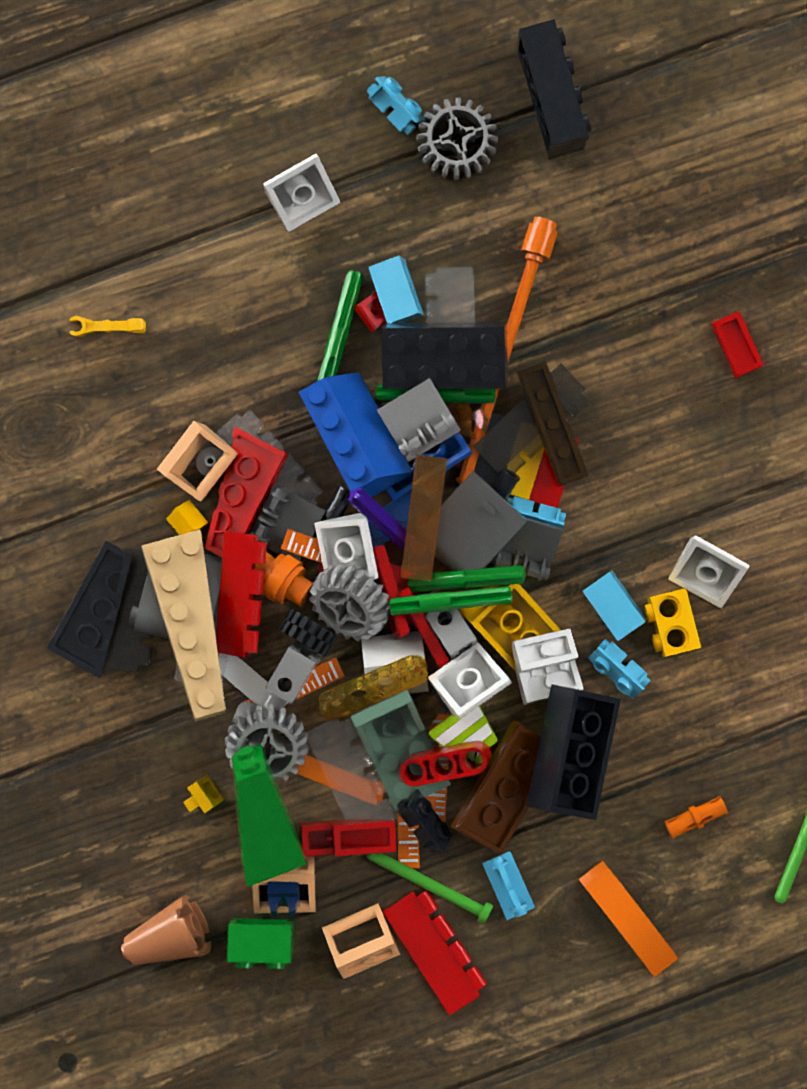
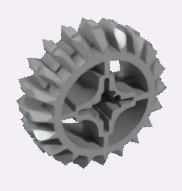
M459 97L455 100V106H451L450 101L445 99L443 103L444 109H441L437 104L433 105L435 115L426 112L424 119L428 123H419L418 129L424 133L417 134L416 140L424 144L418 147V152L421 154L428 153L423 158L424 164L434 161L431 167L433 173L441 167L443 168V178H446L448 172L452 171L454 172V180H458L459 172L464 171V176L466 179L471 178V168L477 174H480L482 172L480 163L488 166L491 160L487 155H495L496 149L491 145L498 143V137L490 134L494 133L497 127L495 124L486 125L491 121L492 116L485 114L481 117L483 106L479 105L473 110V101L471 99L467 101L466 107L461 106V98ZM457 118L467 119L477 128L474 129L473 126L464 127L458 122ZM447 120L448 131L439 136L438 140L432 141V135L436 127ZM453 129L456 134H460L459 138L463 136L461 150L459 144H455V140L451 142ZM482 137L480 149L476 154L468 158L466 147L470 143L475 142L476 138ZM440 149L441 152L452 151L459 161L447 159L437 150Z
M343 563L339 566L332 564L317 576L310 589L311 596L309 600L313 603L312 610L319 613L318 620H324L326 628H333L336 635L338 633L344 634L346 639L352 636L356 641H359L361 638L368 640L382 630L390 615L389 603L387 601L389 595L382 592L383 585L376 584L374 577L365 575V570L357 571L354 565L347 568Z
M258 704L255 713L246 708L244 711L245 718L236 716L235 725L229 726V735L225 737V745L227 746L225 754L227 758H231V768H233L232 755L236 754L243 747L261 744L264 751V745L269 736V746H267L265 756L276 782L278 777L287 782L289 778L288 772L297 774L298 765L304 764V755L308 753V745L306 744L308 735L306 732H303V723L301 721L296 722V715L294 713L286 716V709L284 707L275 712L274 706L270 704L268 710L262 711V707ZM257 729H261V730L258 731V732L251 733V732H253V731H255V730H257ZM273 729L283 732L289 739H285L283 735H278Z

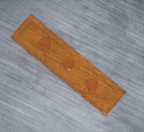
M416 454L401 578L431 581L447 458Z

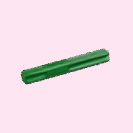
M349 271L346 275L317 381L324 377L337 375L349 334L354 307L356 306L363 280V274L359 272Z
M379 384L376 388V398L379 402H391L411 389H383V384ZM436 389L444 403H493L496 398L495 389Z
M517 565L412 574L409 576L408 587L411 592L416 593L522 584L525 582L526 572L523 566Z
M498 587L392 598L389 601L391 615L510 604L512 602V591L510 587Z

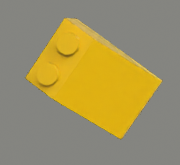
M519 584L482 587L481 589L510 587L512 602L510 604L461 608L459 613L516 672L512 648L513 641L561 630Z

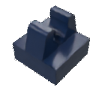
M268 882L267 896L272 916L277 917V909L280 906L288 907L289 917L295 916L297 908L300 907L299 882Z

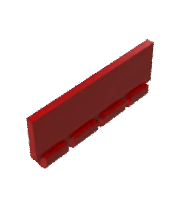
M224 531L216 625L217 651L221 654L245 658L248 657V653L258 652L259 631L250 630V625H260L262 601L253 599V595L263 594L265 570L255 569V565L265 564L267 542L258 541V535Z
M425 890L416 895L413 891L382 912L450 1016L480 996L478 990L484 987L487 982L476 965L466 971L464 970L463 966L471 962L472 959L459 939L449 945L447 944L446 940L454 936L455 932L442 913L433 919L429 916V914L438 909L429 892Z

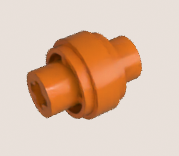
M266 552L265 564L255 565V569L265 570L262 595L275 604H285L290 600L297 606L302 607L311 596L310 589L313 582L304 577L306 569L302 567L303 563L290 554H280L275 558Z

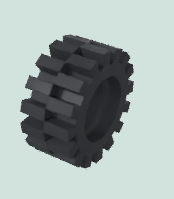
M292 608L279 627V630L324 657L327 656L338 638L331 631Z

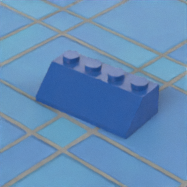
M360 373L324 377L299 391L308 412L350 491L362 488L370 497H373L413 474L396 441L377 412L379 408Z

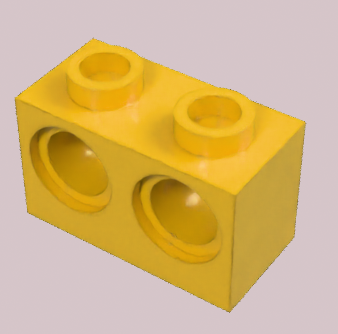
M686 588L647 598L648 604L644 605V610L648 623L653 622L656 634L652 635V641L656 653L661 652L662 657L701 648ZM664 600L672 602L675 607L674 614L669 618L663 616L659 610L660 604ZM671 630H677L682 635V643L678 647L671 646L667 641V635Z

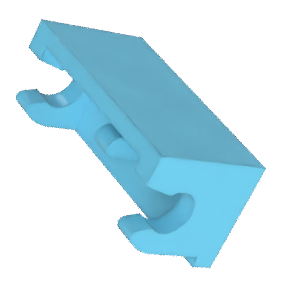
M396 256L368 267L387 323H404L424 316L404 258Z
M613 570L582 591L617 641L647 621V618Z

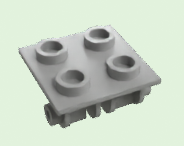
M430 378L377 409V412L408 462L461 431Z

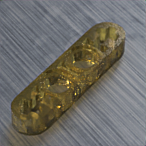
M418 655L406 656L322 692L318 696L317 701L320 716L327 720L339 719L422 684L428 678L426 660ZM382 679H392L394 681L389 685L379 684V681ZM357 690H363L367 692L365 695L360 697H355L351 695L352 692Z

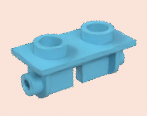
M386 76L376 77L375 80L379 85L377 86L374 83L367 89L368 98L382 113H385L392 106L394 110L387 118L400 133L405 132L406 135H409L416 128L413 124L414 122L425 121L424 117L420 114L422 109L412 99L407 100L401 94L402 88L393 78H387Z
M517 496L507 498L508 503L524 518L563 529L566 513L561 512L560 508L540 503L538 513L532 512L534 501Z
M604 639L588 659L599 673L606 675L615 683L616 688L622 694L628 695L633 699L650 682V679L647 677L648 673L633 660L624 666L621 662L627 657V654L613 641L609 642Z
M510 851L482 863L507 920L523 916L527 911L535 908Z

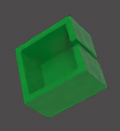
M233 918L228 924L227 962H235L236 968H253L255 963H266V968L270 969L285 968L286 963H291L293 958L294 919Z

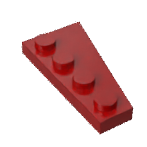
M235 426L232 437H234L232 448L238 455L226 469L224 480L220 483L217 509L213 512L205 549L220 557L223 554L224 531L250 533L289 456L286 452Z

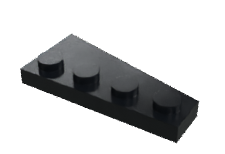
M109 541L104 542L49 642L47 649L97 677H102L134 555Z

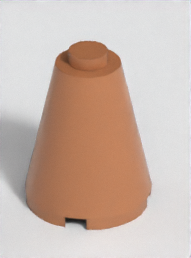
M188 895L180 897L124 937V944L121 945L122 954L126 961H131L134 965H142L208 954L211 950V941L206 943L204 934L209 933V928L205 916L196 901L189 903L188 899L190 896Z

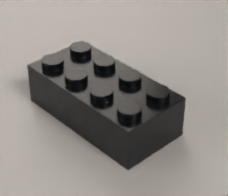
M555 19L519 29L516 44L549 159L584 150L586 141L589 139L588 133L591 132L588 115H582L580 104L583 103L579 85L574 86L571 75L575 73L572 59L570 56L565 57L563 46L566 45L565 35L562 27L557 28Z
M507 322L385 323L381 328L383 389H412L429 378L436 389L506 388Z
M551 684L526 806L548 812L596 820L621 699Z

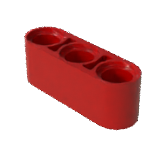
M470 741L415 752L401 765L399 770L400 777L406 785L421 786L477 775L490 762L491 750L485 742ZM471 751L478 752L482 756L483 762L480 764L473 763L469 759L468 753ZM439 758H448L452 762L453 768L450 770L442 768L439 764ZM409 764H418L422 768L423 774H413L409 769Z

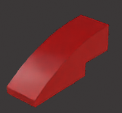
M358 819L299 822L300 841L304 857L331 854L335 856L397 852L394 820Z

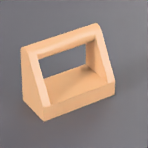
M193 421L157 470L202 502L238 453L206 425ZM209 440L224 451V453L198 487L195 488L181 475Z
M306 856V865L253 885L254 914L271 913L268 901H261L260 885H268V882H299V884H308L309 900H300V907L297 908L296 913L316 912L315 856ZM280 906L277 909V913H289L288 907Z
M379 903L322 927L336 967L343 979L400 955ZM376 917L378 918L384 933L383 936L340 954L333 938L334 935Z

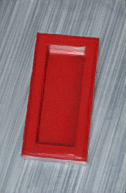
M740 311L711 323V327L735 379L765 366Z

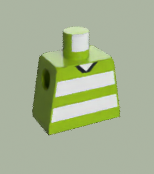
M480 705L461 719L451 714L428 732L441 747L470 741H482L491 747L498 742ZM471 751L468 753L471 761L474 760L477 764L483 762V758L478 752Z

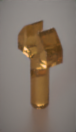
M454 403L461 415V422L457 424L461 430L459 431L460 434L471 439H477L474 432L471 431V420L477 422L480 430L487 432L488 417L483 410L479 408L476 411H472L468 403Z

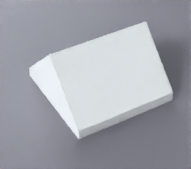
M317 154L263 183L266 195L288 232L341 203Z
M357 513L315 523L324 570L332 564L339 566L343 563L347 568L354 565L359 572L365 570V575L368 577L378 578L368 521L364 515Z
M695 535L689 539L668 580L722 608L750 565Z
M419 631L410 632L407 637L398 640L393 638V634L372 636L368 640L361 638L368 698L393 696L408 690L409 694L429 691L423 638Z
M476 643L428 677L453 716L460 719L511 684L507 675L479 643Z

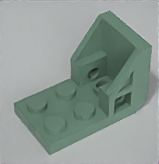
M408 690L350 716L373 761L395 811L398 810L397 804L401 800L407 799L408 802L411 800L416 789H419L422 795L426 797L451 785L449 780L421 786H409L401 780L399 770L411 754L434 749ZM409 764V769L413 774H423V770L418 764Z

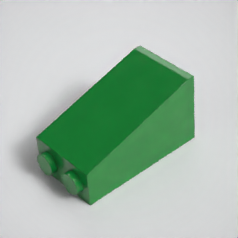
M261 744L241 748L236 754L232 755L240 855L247 886L250 887L306 865L299 834Z

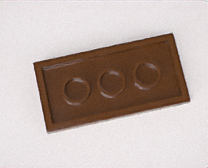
M512 721L494 751L490 762L481 773L450 825L452 828L499 855L502 854L529 808L526 804L540 735L519 722Z

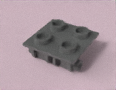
M274 483L249 534L258 535V541L267 542V548L277 554H290L301 561L303 556L281 549L287 529L313 537L316 532L315 523L322 520L326 510Z
M526 518L528 521L489 564H493L494 567L521 565L524 567L526 575L538 578L537 581L540 582L541 579L546 581L550 574V567L563 529Z

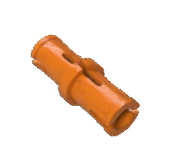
M717 796L697 807L694 805L688 807V811L665 820L664 823L671 838L674 839L695 828L698 830L704 828V824L728 814V810L721 796Z

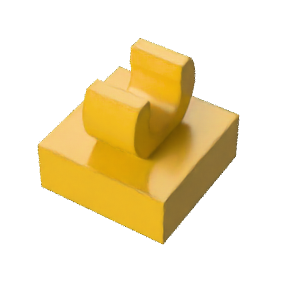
M206 775L187 788L192 796L183 803L189 812L200 806L205 814L225 799L210 777Z

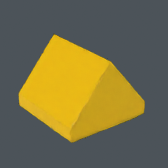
M190 500L176 507L166 518L179 535L201 530L209 524Z

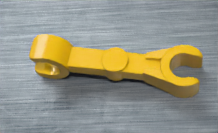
M79 316L70 318L72 323H82L80 331H70V334L77 338L94 332H146V322L141 318H131L127 321H92Z

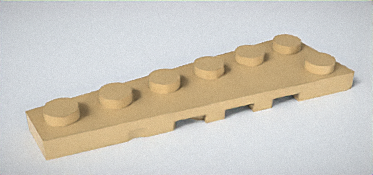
M196 530L142 545L143 556L194 720L198 721L225 713L226 709L201 531Z

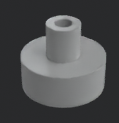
M207 447L201 450L196 458V466L199 472L206 476L223 452L216 447Z

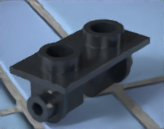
M416 789L409 802L407 799H403L397 804V813L409 828L420 825L413 833L425 850H430L431 853L439 850L443 854L452 834L447 824L442 822L433 810L429 800L424 798L419 789Z

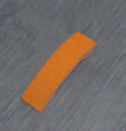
M603 860L579 878V881L621 933L653 977H656L679 959Z

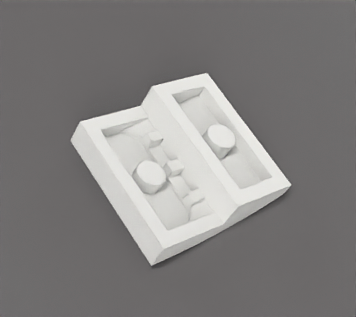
M570 629L512 642L515 670L524 705L548 700L551 684L584 690L575 661L579 657Z

